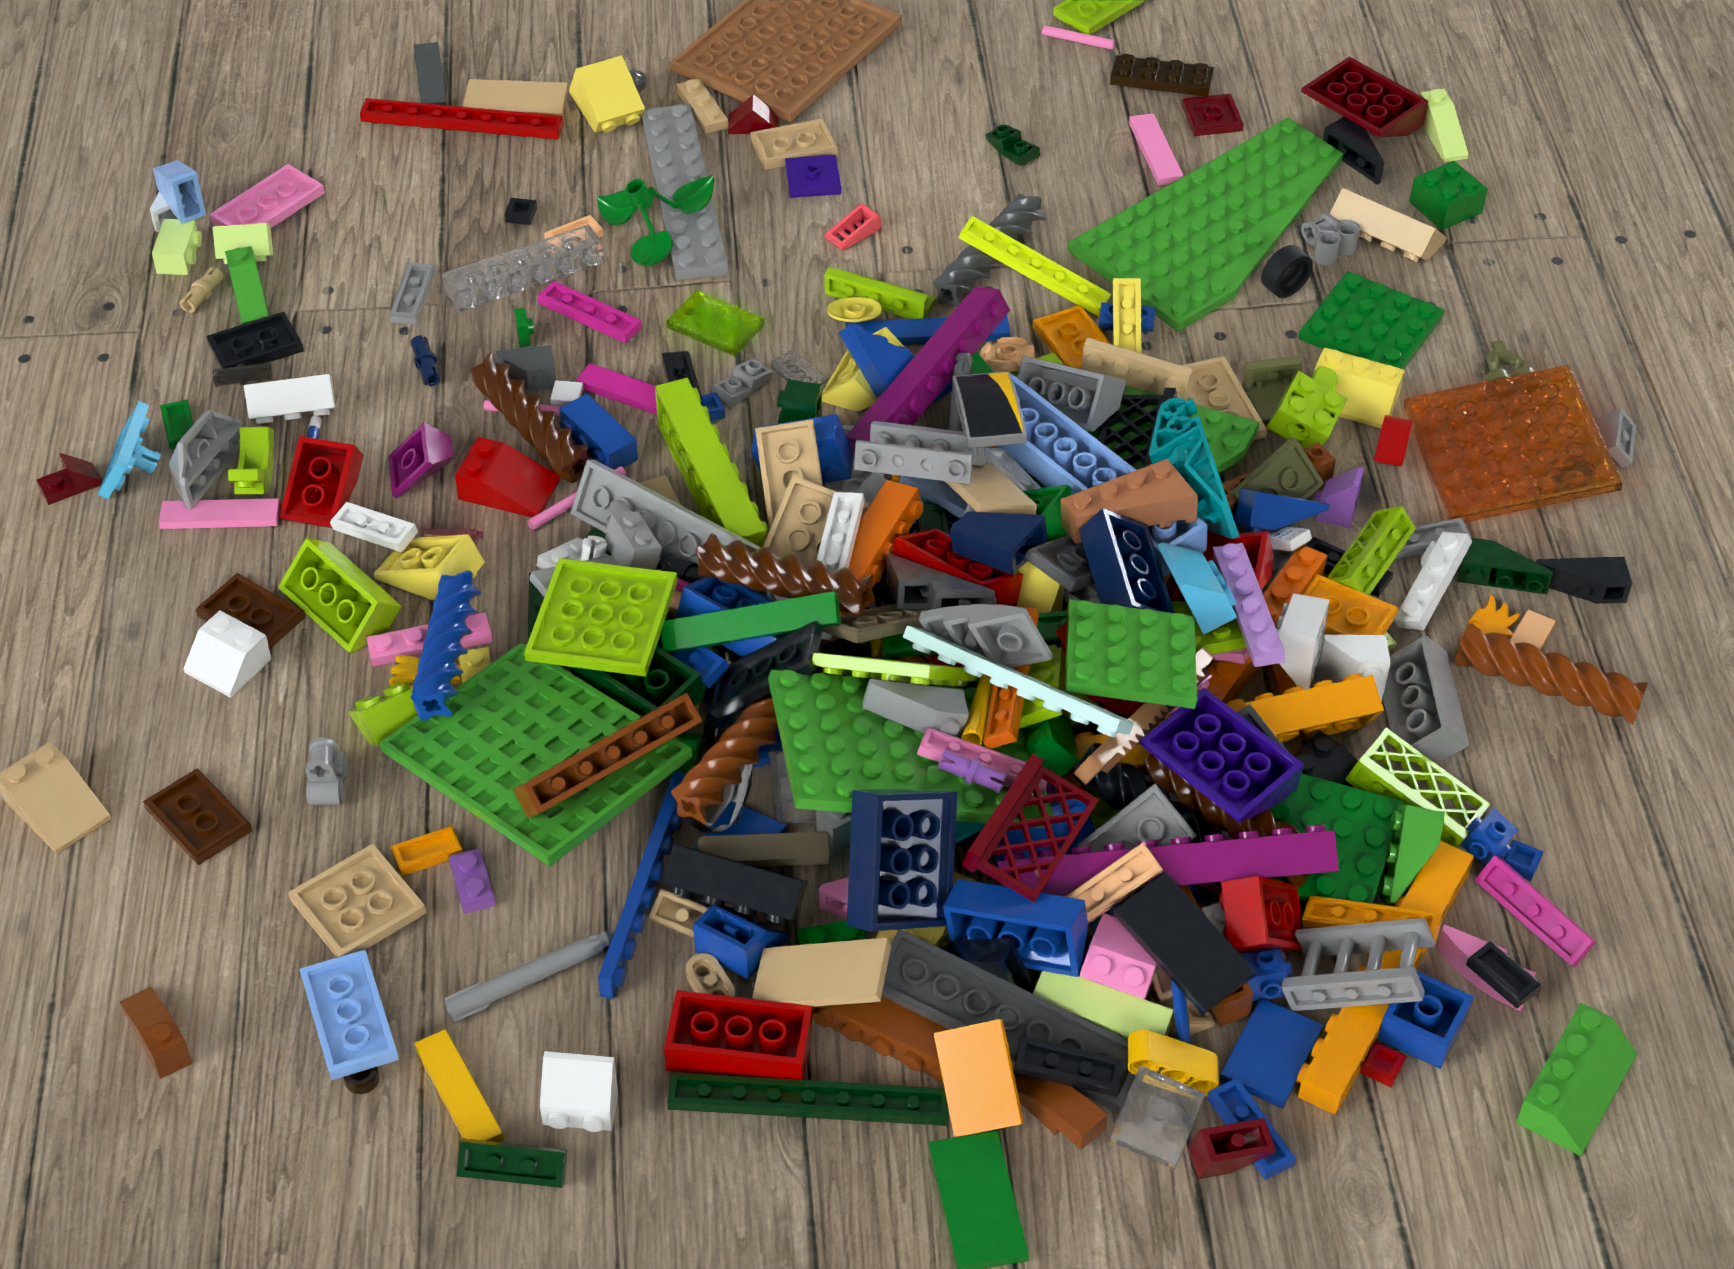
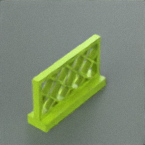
M1388 728L1381 733L1367 752L1362 755L1345 779L1357 789L1404 801L1403 805L1445 812L1440 841L1456 848L1468 835L1469 831L1466 829L1476 817L1480 818L1490 805L1489 802ZM1386 741L1396 748L1397 753L1387 752L1383 742ZM1373 760H1380L1383 768ZM1390 761L1401 762L1404 771L1393 770ZM1410 762L1422 767L1423 772L1413 771ZM1399 779L1407 780L1409 787ZM1416 780L1427 781L1430 790H1420ZM1436 781L1448 786L1449 791H1439ZM1426 799H1433L1435 806ZM1442 799L1453 800L1456 809H1446ZM1462 801L1470 802L1478 810H1465ZM1452 818H1459L1461 825L1454 821Z

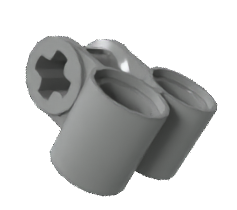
M1323 213L1317 220L1303 223L1301 232L1304 239L1315 247L1314 260L1321 265H1332L1336 262L1338 254L1351 255L1356 252L1360 226L1352 220L1338 222L1330 214Z
M315 738L309 743L311 757L305 768L308 777L306 786L308 805H342L344 800L343 779L347 778L348 773L346 751H339L337 743L331 739Z

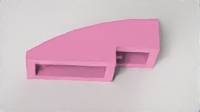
M1444 924L1437 950L1447 962L1481 991L1521 1012L1524 1004L1518 1009L1515 1008L1466 966L1467 959L1488 942ZM1497 946L1507 954V949ZM1525 969L1535 978V972Z

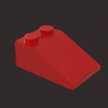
M299 436L279 519L332 528L330 521L343 505L349 501L357 484L364 455L352 444Z
M477 437L455 474L458 500L531 518L543 512L561 480L559 475L506 443Z
M1269 532L1239 533L1240 537L1234 539L1222 535H1210L1205 554L1206 561L1208 562L1213 559L1215 563L1213 547L1224 546L1230 543H1243L1262 590L1271 579L1274 564Z
M1262 876L1221 882L1222 891L1220 892L1219 900L1222 909L1225 911L1226 920L1223 934L1237 951L1257 952L1280 948L1281 952H1302L1295 936L1296 930L1303 929L1298 886Z

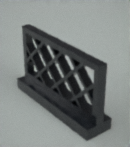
M1165 388L1163 395H1123L1120 405H1128L1129 407L1121 412L1117 410L1102 424L1098 441L1105 446L1114 441L1118 442L1120 445L1111 451L1116 455H1120L1125 451L1130 452L1132 455L1123 459L1129 465L1138 460L1144 464L1143 468L1151 465L1149 450L1160 405L1166 400L1177 398L1176 388ZM1148 405H1158V407L1149 412L1143 409ZM1136 412L1141 416L1132 422L1127 419V417ZM1118 422L1125 425L1116 431L1110 428ZM1147 422L1153 425L1145 431L1138 428ZM1131 431L1136 434V436L1127 441L1122 437ZM1142 441L1148 444L1139 451L1133 447Z

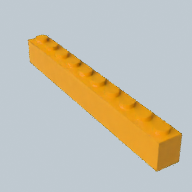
M1440 841L1438 848L1406 888V890H1409L1406 896L1401 895L1394 907L1441 913L1443 922L1469 875L1474 855ZM1429 947L1417 948L1413 965L1415 969L1419 966ZM1402 950L1384 951L1380 969L1399 968ZM1360 964L1357 971H1366L1367 965ZM1390 1004L1341 1007L1342 1009L1338 1015L1332 1013L1325 1028V1032H1328L1325 1039L1320 1037L1317 1039L1311 1052V1056L1314 1057L1310 1065L1304 1063L1297 1076L1296 1081L1301 1083L1298 1093L1299 1098L1334 1115L1337 1114L1355 1082L1363 1062L1375 1041L1377 1042L1382 1019Z

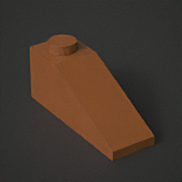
M152 987L120 1001L125 1015L160 1079L192 1064L185 1039L171 1014Z

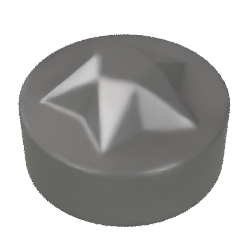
M638 70L629 71L637 91L644 90L647 85L646 75Z

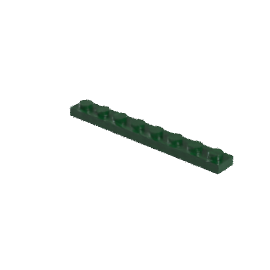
M671 1072L667 1102L668 1110L947 1126L948 1115L945 1088Z

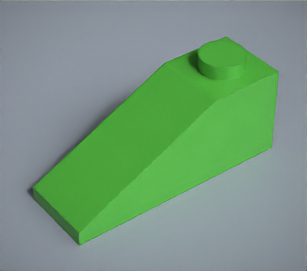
M252 246L225 251L242 324L268 317Z

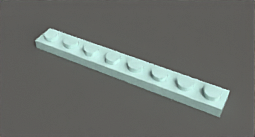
M912 626L906 627L903 638L914 642L912 648L930 654L932 650L939 653L937 659L954 666L956 662L965 665L963 671L978 677L986 674L991 677L989 682L996 686L1008 689L1010 685L1017 688L1016 694L1032 701H1034L1035 697L1044 700L1043 707L1061 713L1062 709L1071 712L1070 719L1088 725L1089 721L1099 725L1097 731L1108 736L1116 737L1117 733L1128 735L1131 733L1134 722L927 630Z

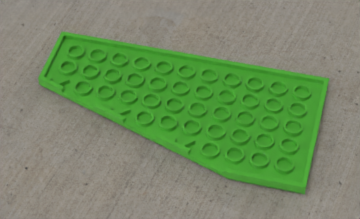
M1287 117L1069 241L1067 251L1112 284L1113 278H1141V305L1155 307V315L1179 332L1238 295L1240 287L1255 268L1258 269L1274 249L1277 240L1311 202V197L1325 179H1329L1340 165L1343 153Z

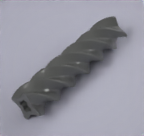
M1019 193L1013 202L1008 204L989 225L1018 241L1019 235H1032V222L1046 220L1040 208L1042 199L1039 196L1026 197ZM969 245L933 281L937 289L938 303L940 305L949 303L958 307L961 303L962 294L970 293L976 286L977 279H989L991 277V264L1003 263Z

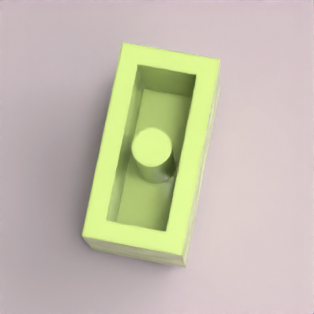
M163 219L152 251L157 274L189 275L192 264L196 263L197 248L202 245V233L197 230L195 220L181 224L178 219Z
M270 223L213 227L216 259H223L224 264H227L225 251L240 247L252 246L256 262L267 261L266 256L273 255Z

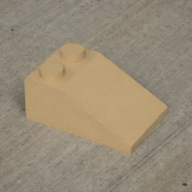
M50 741L0 772V791L4 801L56 854H59L111 820L108 811L73 765Z

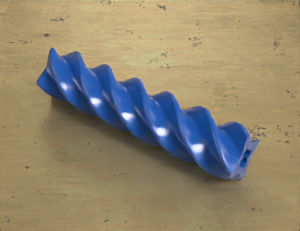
M465 571L455 576L442 575L438 584V593L433 604V613L428 623V633L423 643V653L418 663V671L410 697L413 700L419 718L423 721L434 715H453L446 704L450 697L458 695V691L453 688L451 680L455 676L463 674V671L456 664V659L461 655L468 654V651L462 646L460 641L464 636L473 633L467 627L465 620L469 616L477 614V611L472 608L470 600L482 594L472 583L473 573L471 571Z

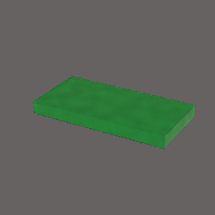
M992 1131L928 1142V1150L956 1269H985L1028 1261L1029 1253L998 1132Z

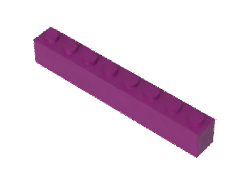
M976 286L846 435L854 454L856 440L870 441L871 423L873 421L913 425L952 380L954 365L957 364L956 356L959 353H969L972 356L1010 312L999 289Z

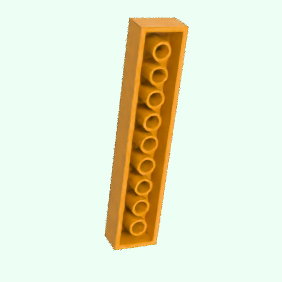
M1361 673L1349 675L1343 678L1342 682L1333 683L1332 680H1324L1314 684V688L1303 690L1302 686H1297L1285 690L1283 695L1273 696V693H1265L1254 698L1255 701L1244 703L1243 699H1237L1226 703L1236 713L1251 704L1280 742L1288 741L1298 736L1301 741L1310 740L1319 730L1329 736L1365 728L1384 711L1373 675L1362 677ZM1093 732L1076 735L1074 739L1080 760L1092 744H1103L1110 736L1106 734L1093 736ZM1138 742L1119 762L1130 763L1143 773L1146 768L1144 761L1151 753ZM1075 766L1066 773L1068 781L1080 789L1086 788L1075 779L1072 773Z

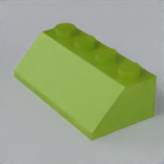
M310 538L305 539L278 586L285 595L304 610L309 617L349 653H355L366 646V637L388 632L402 608L396 600L333 544Z

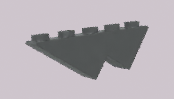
M887 553L886 583L898 610L924 608L932 610L972 604L997 605L996 597L994 596L995 591Z

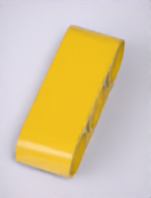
M1137 1030L1129 1034L1128 1070L1132 1074L1197 1096H1208L1209 1091L1219 1087L1218 1056L1215 1053L1150 1030Z

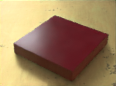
M1231 94L1192 97L1182 100V107L1194 136L1243 131L1244 123Z

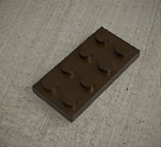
M1131 54L1116 55L1111 72L1110 85L1209 97L1214 67H1209L1204 63L1184 64L1180 60L1168 62L1160 61L1155 57L1144 59L1136 58Z

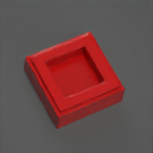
M1375 1041L1361 1066L1360 1073L1392 1088L1405 1064L1407 1056Z

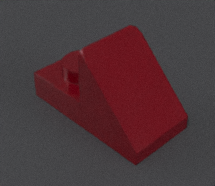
M63 453L59 454L63 470L36 479L38 487L48 505L101 486L103 481L93 463Z

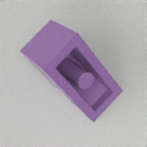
M1357 467L1326 480L1323 492L1317 491L1314 501L1329 504V509L1317 514L1316 521L1350 529L1357 507L1364 468Z

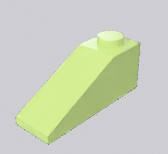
M1445 89L1421 92L1420 96L1428 100L1425 121L1422 127L1442 160L1450 162L1468 159L1469 154L1454 103Z

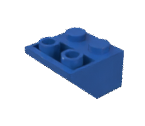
M712 905L693 923L695 952L714 956L721 966L746 979H749L759 969L763 948L781 947L789 939L788 934L748 914L734 911L732 907Z

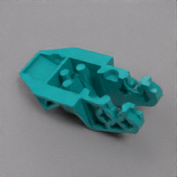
M1182 398L1168 399L1160 405L1149 450L1152 464L1165 459L1171 462L1198 495L1197 516L1207 524L1208 531L1230 539L1240 537L1200 417H1188L1198 413L1194 399L1187 401Z

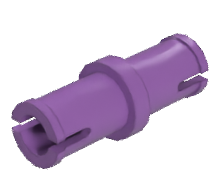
M947 749L944 750L943 759L954 764L940 760L939 770L942 769L964 778V782L971 785L974 782L996 791L998 794L1000 793L1003 784L995 782L991 778L1004 783L1007 773H1002L982 765L979 759L974 758L972 761Z

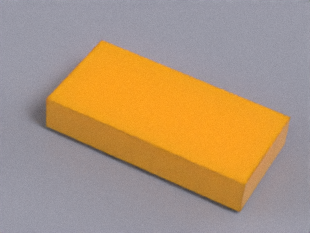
M452 825L390 846L401 876L449 861L450 855L463 852Z

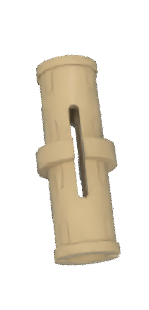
M210 267L202 278L194 281L191 285V290L180 300L179 304L184 311L187 312L189 310V313H193L201 302L210 298L212 290L224 278L223 273L218 268L213 272L214 267Z

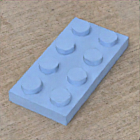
M366 950L299 969L331 1080L399 1060Z

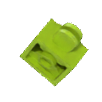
M1322 366L1317 368L1310 377L1298 371L1286 388L1266 428L1287 440L1291 437L1297 438L1303 449L1318 442L1323 446L1329 438L1348 399L1334 391L1338 383L1337 374L1331 368Z

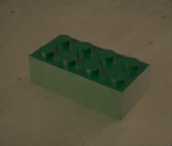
M656 646L646 677L570 667L573 675L641 717L685 693L689 695L694 706L705 697L701 674Z

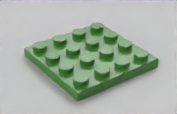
M1069 599L1067 607L1065 692L1195 709L1197 702L1194 616Z

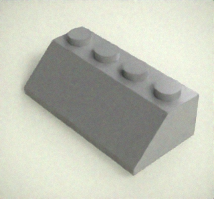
M1023 356L1018 374L1020 381L1081 428L1089 431H1095L1119 409L1126 381L1027 356Z
M1424 635L1390 655L1391 664L1383 694L1390 731L1431 761L1445 760L1470 746L1447 651Z

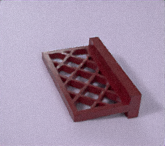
M1032 753L968 850L962 866L973 873L976 868L1035 903L1096 807L1099 799L1043 767L1044 760ZM1044 779L1055 786L1057 794L1041 796L1038 784ZM1077 799L1088 806L1083 812L1070 813L1066 800ZM1059 801L1064 815L1048 817L1044 803ZM1037 805L1041 818L1025 820L1023 807ZM1066 822L1070 834L1055 838L1051 824ZM1044 825L1048 839L1032 841L1028 828ZM1021 829L1026 843L1010 845L1006 834L1007 831ZM1002 841L1003 846L998 847V845ZM1050 846L1054 859L1052 861L1039 862L1035 849ZM1028 850L1032 864L1016 866L1012 852ZM1006 854L1009 868L998 869L988 863L992 855ZM1047 869L1043 875L1042 870ZM1035 871L1038 884L1034 890L1021 882L1019 873Z

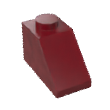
M1265 1118L1200 1129L1188 1145L1198 1179L1233 1173L1274 1154L1276 1151Z

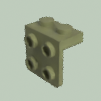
M1300 356L1245 362L1242 387L1264 424L1269 423L1286 388L1297 372H1301L1302 361Z

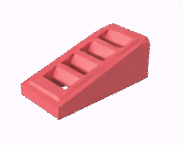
M861 203L826 232L824 236L837 248L844 251L878 231L882 227L880 216ZM848 230L849 232H851V234L848 235L847 233H845V231ZM841 235L844 238V240H839L837 236Z

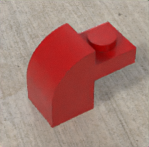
M1390 415L1384 416L1374 461L1399 467L1403 466L1413 420Z

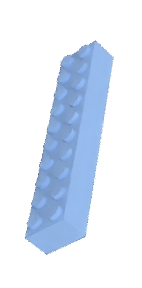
M1011 374L1023 415L1027 441L1021 444L999 445L996 447L1005 449L1022 468L1046 487L1069 485L1071 495L1136 471L1126 461ZM1198 517L1196 522L1186 523L1185 520L1173 521L1171 526L1159 528L1158 524L1148 526L1163 577L1171 572L1157 547L1158 544L1163 542L1201 551L1202 553L1206 551L1207 524Z

